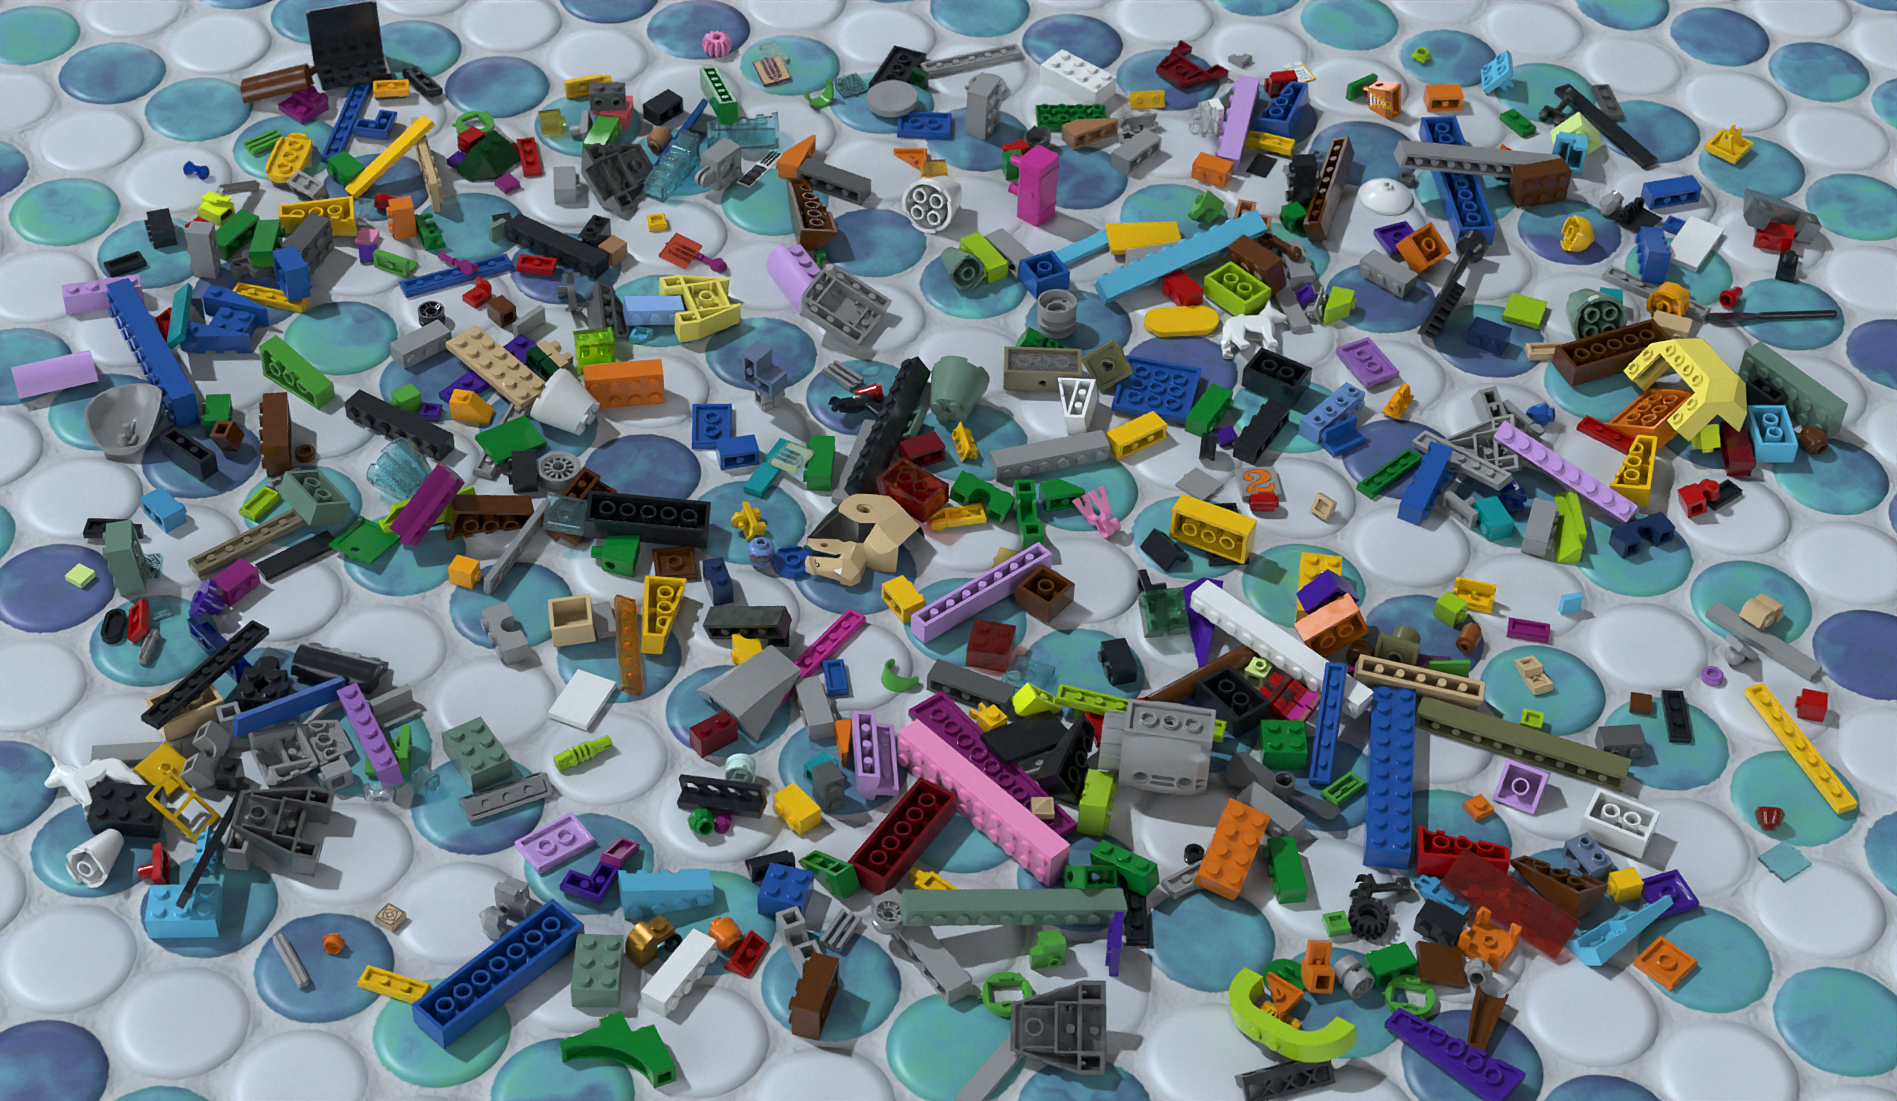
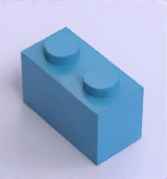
M162 487L140 497L143 512L165 533L187 522L185 506L181 502L178 503L172 493L167 492Z

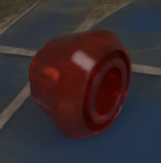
M1761 806L1754 811L1758 825L1762 826V830L1775 831V828L1780 827L1785 817L1784 811L1776 807Z

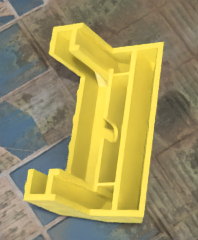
M1703 338L1672 339L1651 343L1623 370L1644 391L1670 366L1684 379L1695 393L1667 421L1687 441L1696 436L1717 414L1740 432L1747 415L1746 383Z

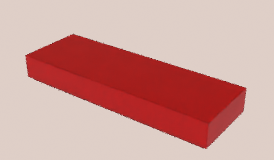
M535 138L517 139L524 177L542 175Z
M1588 415L1579 422L1576 428L1577 431L1625 455L1629 454V449L1635 440Z

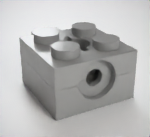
M724 137L701 154V170L695 175V183L703 188L710 187L718 192L742 175L741 146Z

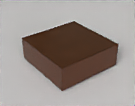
M1631 692L1629 712L1650 715L1652 711V695Z

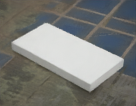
M1690 216L1669 245V252H1671L1670 263L1696 272L1722 236L1724 228Z

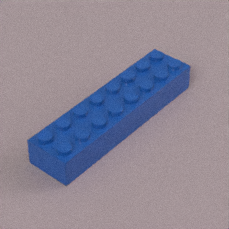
M554 899L550 900L411 1005L414 1023L445 1049L576 948L577 934H585L584 924Z

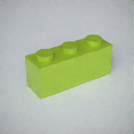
M980 232L960 238L959 250L977 256L984 263L983 272L985 274L983 279L988 284L1008 277V262Z

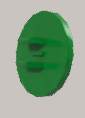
M1277 959L1268 963L1263 970L1264 986L1268 990L1266 977L1269 971L1302 991L1306 988L1301 976V964L1293 960Z

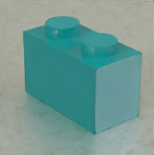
M1497 496L1475 501L1473 509L1478 512L1477 523L1489 542L1512 536L1515 522Z

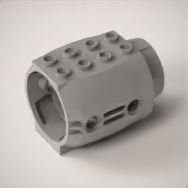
M1129 699L1127 712L1106 710L1098 769L1119 772L1118 785L1172 795L1205 794L1216 710L1170 702Z

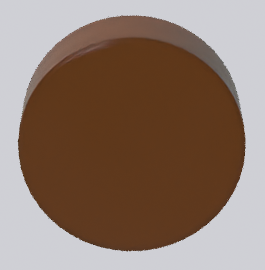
M308 444L298 446L295 450L296 460L301 463L313 461L316 457L315 448Z

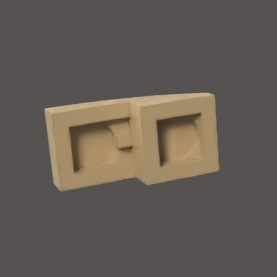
M1533 655L1514 660L1518 673L1534 695L1553 691L1554 683L1543 673V665Z

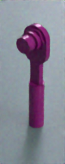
M686 246L682 248L685 250L682 251L683 253L709 264L710 268L718 273H723L727 270V263L722 258L712 260Z
M443 252L438 254L439 259L460 267L461 272L467 275H471L479 270L478 264L468 260L459 261L457 258Z
M721 814L717 817L714 823V831L716 833L724 834L729 830L732 824L731 815Z

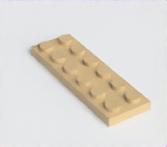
M418 117L411 118V125L418 119ZM425 134L414 145V150L433 213L441 212L440 204H443V198L439 192L442 187L434 158L431 156L427 135Z
M477 325L446 342V348L520 410L535 402L536 398L540 397L546 387L545 381Z

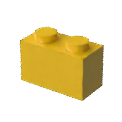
M904 575L882 583L881 598L903 624L911 621V615L925 607L926 601L924 596L916 591L913 583L908 581Z
M794 782L773 794V811L777 816H781L789 828L795 830L800 836L821 823V808Z

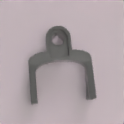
M250 249L242 251V258L233 259L230 262V270L234 280H242L245 272H248L253 277H276L274 267L252 268Z
M579 272L563 273L562 278H566V285L557 286V291H563L557 293L558 298H568L569 307L565 308L566 312L583 310L582 306H577L574 277L580 276Z

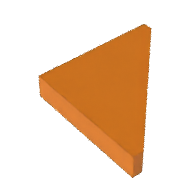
M894 148V155L924 174H928L927 148Z
M1269 971L1266 981L1280 1020H1283L1304 999L1305 992Z

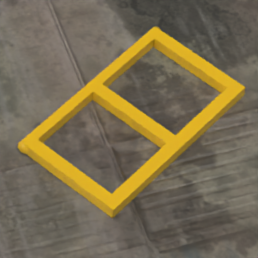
M171 770L167 771V774L146 797L155 808L194 843H197V837L201 832H206L207 825L211 826L220 817L211 806ZM170 777L189 794L174 814H171L153 797ZM193 798L213 815L197 835L177 819L178 815Z

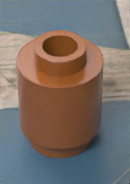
M1468 623L1463 626L1456 640L1457 648L1464 653L1474 652L1482 637L1481 627L1476 623Z

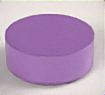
M1707 666L1702 671L1701 680L1706 685L1718 686L1721 684L1724 675L1718 667Z

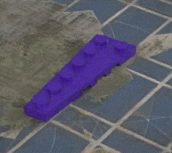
M520 334L503 346V348L526 366L528 365L525 362L527 350L537 345V343ZM471 369L439 392V399L449 404L454 389L474 391L478 394L487 390L490 384Z
M1400 1007L1384 1024L1387 1030L1485 1101H1505L1526 1077V1073L1500 1059L1499 1061L1488 1056L1487 1052L1481 1049L1476 1050L1466 1045V1041L1447 1035L1439 1027L1429 1024L1427 1021Z

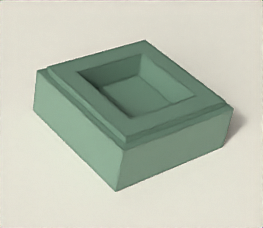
M504 218L488 225L489 240L493 243L506 236L507 221Z

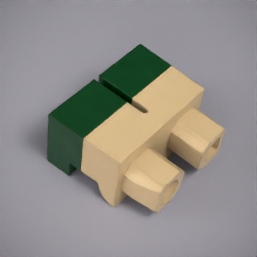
M544 340L527 350L525 362L547 382L558 369L567 370L573 363L574 358L569 352L561 355L559 352H561L562 347L556 340L550 343Z

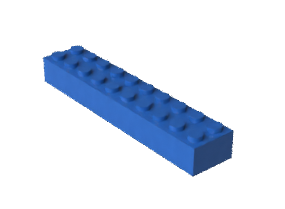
M1456 116L1421 117L1419 128L1421 142L1466 146ZM1431 171L1455 244H1457L1463 233L1477 231L1485 236L1488 245H1492L1496 228L1477 175Z
M126 278L106 284L108 292L105 293L107 302L111 305V307H108L111 318H115L117 329H121L124 341H127L130 352H134L137 364L140 363L143 375H147L148 383L157 386L161 390L162 409L164 411L167 410L170 423L174 422L175 426L179 429L200 422L195 392L130 279Z
M1373 685L1372 691H1374L1369 710L1363 865L1407 870L1411 854L1416 690Z

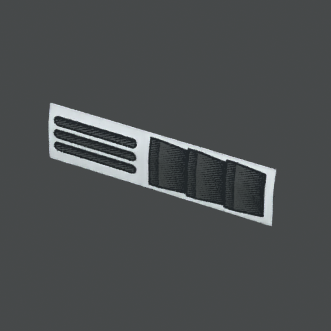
M770 149L736 183L750 188L777 162L778 158H781L783 153Z

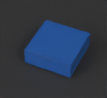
M1669 215L1662 229L1677 235L1686 221Z

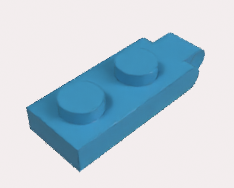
M1422 875L1414 883V887L1419 890V894L1422 897L1431 899L1465 917L1474 908L1475 901L1436 877H1431L1430 879Z

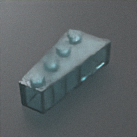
M773 112L772 116L766 117L763 114H758L756 118L747 119L746 116L739 117V122H734L732 125L721 124L719 120L707 122L708 149L724 137L740 145L741 149L773 150L779 148L778 112Z

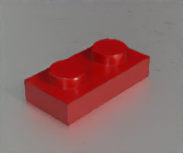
M520 254L516 264V271L553 276L557 267V258Z
M143 598L129 609L128 640L133 643L145 637L149 631V601Z

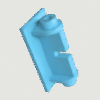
M207 825L206 832H201L197 837V853L194 856L192 865L194 869L215 833L209 825ZM219 845L206 867L212 874L215 873L218 861Z

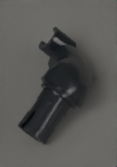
M862 393L842 399L833 396L828 403L832 405L831 410L833 412L839 410L840 413L855 414L868 410L876 418L882 409V406L875 401L874 395L869 393Z

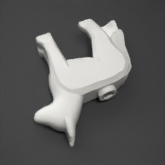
M1268 299L1265 308L1258 315L1246 316L1240 314L1229 318L1223 326L1221 350L1223 359H1232L1233 353L1231 350L1236 346L1240 350L1250 347V343L1245 339L1261 341L1265 349L1277 353L1275 347L1278 348V341L1273 337L1275 331L1274 324L1286 321L1287 316L1271 307V301Z
M52 756L55 767L45 781V787L47 788L66 787L71 796L82 804L86 820L97 781L145 785L143 780L133 773L122 760L116 758L95 759L89 765L75 768L63 764Z

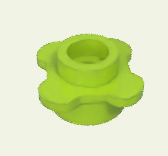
M1419 47L1415 50V53L1411 54V57L1415 58L1419 63H1424L1426 60L1431 59L1432 55L1429 54L1428 49Z

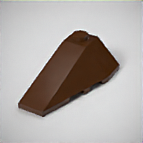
M1526 855L1510 860V864L1557 910L1565 913L1567 917L1572 919H1578L1590 914L1608 889V884L1589 875L1583 874L1581 878L1570 874V869L1550 868V863Z

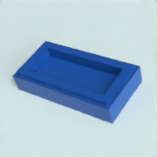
M844 660L822 661L827 697L849 695Z

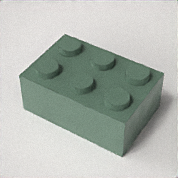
M319 469L285 471L279 493L308 525L344 523L351 503Z
M132 520L106 523V532L103 533L105 547L102 548L104 560H108L109 573L113 574L114 587L119 589L121 596L145 593L147 561Z
M481 716L441 733L444 752L473 793L512 776L511 758Z
M577 934L570 989L572 1007L619 1008L625 953L623 935Z

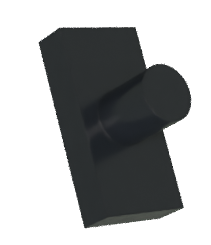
M1781 251L1775 279L1793 283L1799 255L1795 251Z
M1138 570V590L1147 613L1156 612L1157 596L1167 594L1166 583L1152 584L1147 570Z

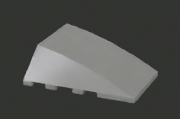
M770 645L697 689V692L711 704L716 702L726 709L729 714L740 722L742 730L758 742L761 732L770 723L773 713L782 704V699L785 694L789 693L801 674L802 669L774 646Z
M308 720V724L288 721V724H273L248 734L252 756L267 785H277L338 760L341 755L346 756L353 752V748L338 720Z

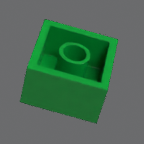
M1261 720L1258 736L1261 764L1271 770H1305L1307 744L1304 721Z

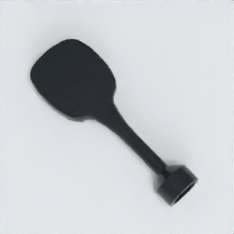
M1467 231L1462 234L1457 242L1455 250L1459 259L1434 299L1417 332L1419 335L1422 336L1424 334L1434 340L1451 312H1453L1466 289L1457 283L1467 265L1479 262L1488 249V241L1480 232Z

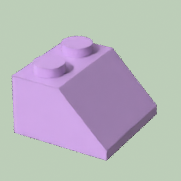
M1507 758L1492 799L1534 815L1544 795L1551 773L1512 758Z

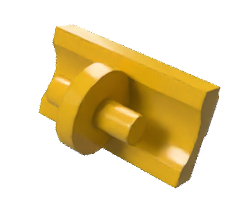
M743 501V509L741 512H735L730 522L732 527L743 530L746 540L751 541L755 535H764L766 525L765 522H759L761 517L759 508H751L749 502Z

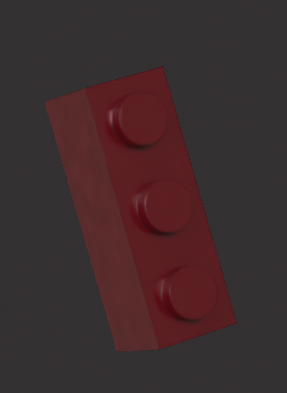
M1721 421L1719 428L1720 449L1727 476H1750L1752 469L1756 467V458L1752 455L1753 445L1749 442L1750 434L1749 430H1746L1745 422H1743L1741 430L1738 432L1728 422Z

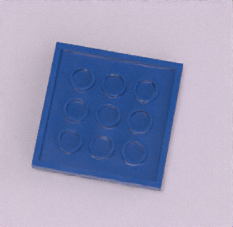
M1126 355L1127 360L1134 369V373L1118 382L1111 411L1137 416L1154 411L1162 420L1185 424L1186 416L1192 410L1202 368Z

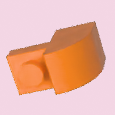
M1308 940L1305 958H1301V976L1304 986L1310 993L1332 994L1335 971L1329 966L1333 944L1330 940Z

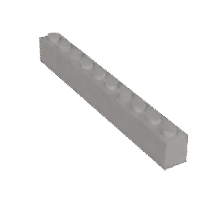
M1399 140L1393 153L1400 168L1511 178L1514 166L1561 158L1560 155L1408 140Z

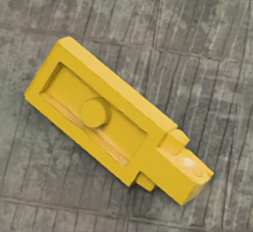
M602 74L564 80L565 97L568 99L589 95V83H613L610 75Z
M913 866L908 871V880L914 884L913 886L917 890L958 889L933 871L930 873L926 871L924 873L916 866Z

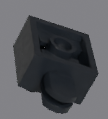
M265 656L260 660L258 668L244 667L235 697V702H238L241 713L288 696L290 689L287 670L280 669L278 658Z

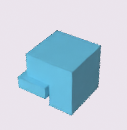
M1559 131V134H1556L1552 154L1560 155L1573 173L1582 174L1588 150V136Z

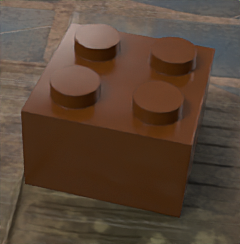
M1042 564L1017 586L1016 604L1049 623L1074 601L1075 583Z

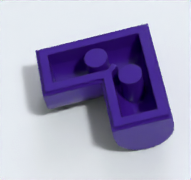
M600 861L591 876L570 869L559 885L560 891L601 905L617 880L618 870H621V868Z

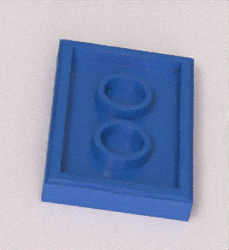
M911 111L906 115L898 117L897 137L950 140L951 113Z
M693 404L692 449H716L715 440L732 437V404Z

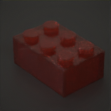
M902 457L876 479V495L891 497L911 517L924 523L949 502V484Z

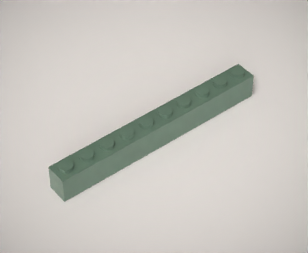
M1122 888L903 890L899 902L903 926L915 927L1109 924V920H1114V911L1124 912L1123 922L1128 911Z

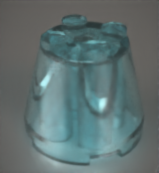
M400 437L380 451L382 455L375 464H370L366 479L373 487L399 501H403L414 496L433 470L417 444L411 438L405 439Z

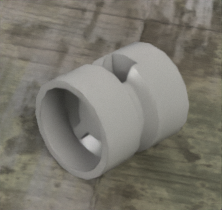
M1346 955L1333 967L1335 980L1340 985H1344V989L1352 998L1363 996L1374 984L1375 978L1366 968H1362V964L1354 955Z

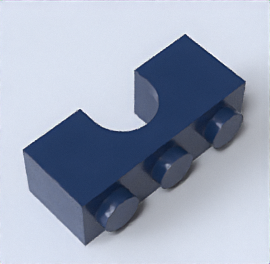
M1658 512L1615 527L1611 531L1608 544L1624 559L1639 553L1642 539L1650 541L1655 547L1671 542L1675 526L1662 512Z

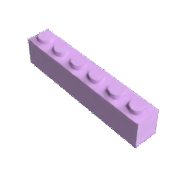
M1239 75L1237 82L1234 81L1232 92H1234V95H1230L1229 99L1231 107L1226 110L1225 119H1227V122H1223L1222 126L1224 135H1220L1218 143L1220 149H1216L1215 153L1216 157L1234 162L1233 170L1236 171L1239 170L1260 79Z

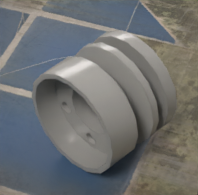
M1052 289L1040 294L1037 299V330L1046 337L1053 339H1062L1072 335L1076 330L1077 298L1074 294L1061 289Z

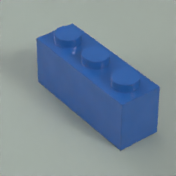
M1693 175L1643 183L1640 197L1644 198V203L1648 209L1653 210L1699 202L1702 187Z

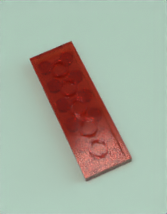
M1466 847L1460 852L1439 884L1478 911L1482 906L1492 912L1490 919L1507 930H1510L1512 923L1521 926L1520 938L1553 960H1556L1580 924V921Z

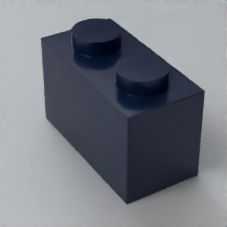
M1476 316L1469 328L1466 344L1502 356L1509 344L1512 328Z
M723 557L702 561L703 579L713 606L733 603V583Z

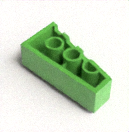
M598 115L583 142V148L595 143H601V145L614 143L616 145L619 135L622 134L620 117Z
M277 335L259 346L263 375L316 409H320L335 398L334 384Z

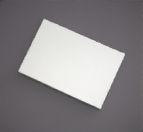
M578 669L548 711V717L587 731L616 689V682Z

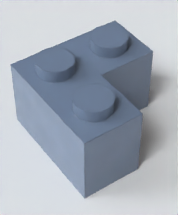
M756 341L741 353L743 383L771 399L788 387L787 372L772 364V349L767 345Z

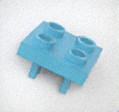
M1508 50L1499 54L1492 62L1484 65L1481 69L1482 88L1486 94H1489L1496 87L1506 92L1508 91L1507 86L1514 87L1513 82L1510 80V77L1514 75L1512 54Z

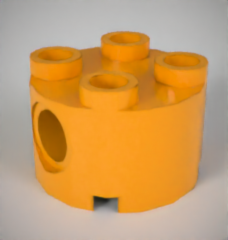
M1664 282L1649 296L1646 302L1647 312H1650L1652 319L1656 310L1683 316L1690 307V292L1676 283Z

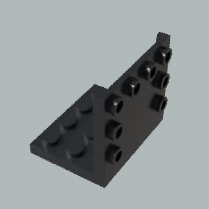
M376 0L305 10L313 66L315 65L318 72L316 74L322 91L392 79L391 70L383 53Z

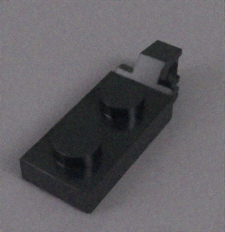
M88 518L83 536L84 538L103 539V533L106 532V523L128 519ZM133 523L138 539H142L144 534L142 524Z

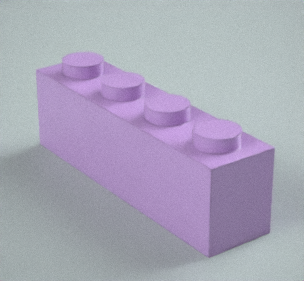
M128 275L62 285L67 315L108 309L111 305L107 302L105 293L108 292L106 284L126 278L130 279L144 303L140 275Z

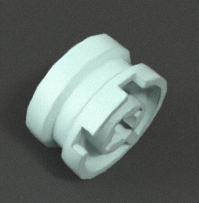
M734 754L727 759L726 780L747 783L755 781L756 761L753 757L747 754Z

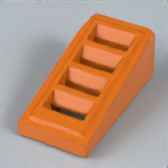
M836 720L834 736L841 766L847 767L852 737V720Z

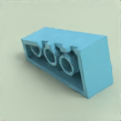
M661 869L659 873H647L646 870H637L636 873L627 874L626 870H618L620 901L625 920L714 904V888L709 869H680L678 873H672L668 869Z

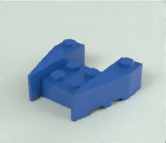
M210 285L202 297L205 314L213 315L214 318L209 325L188 321L186 339L180 343L181 350L197 354H206V351H216L217 354H224V351L252 353V334L258 325L269 327L267 308L229 288Z

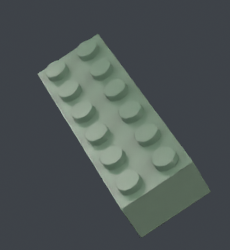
M1761 341L1744 351L1738 376L1745 383L1756 375H1760L1788 395L1785 403L1788 415L1804 428L1807 426H1818L1829 438L1840 432L1848 403Z

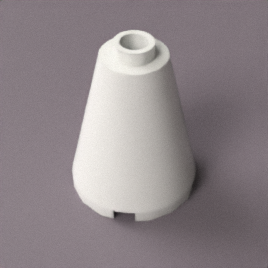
M107 829L72 849L67 854V862L65 863L69 875L78 883L81 881L87 883L86 887L89 888L102 885L106 881L124 844L121 833L114 829Z

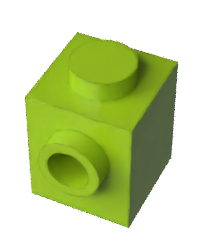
M1447 591L1436 601L1433 616L1454 628L1459 622L1462 623L1466 619L1468 603Z

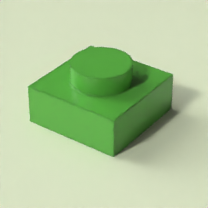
M1344 910L1322 915V922L1329 937L1350 934L1351 926Z

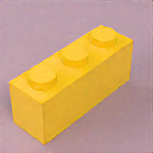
M1152 411L1106 432V438L1110 444V452L1118 460H1121L1166 439L1167 423Z

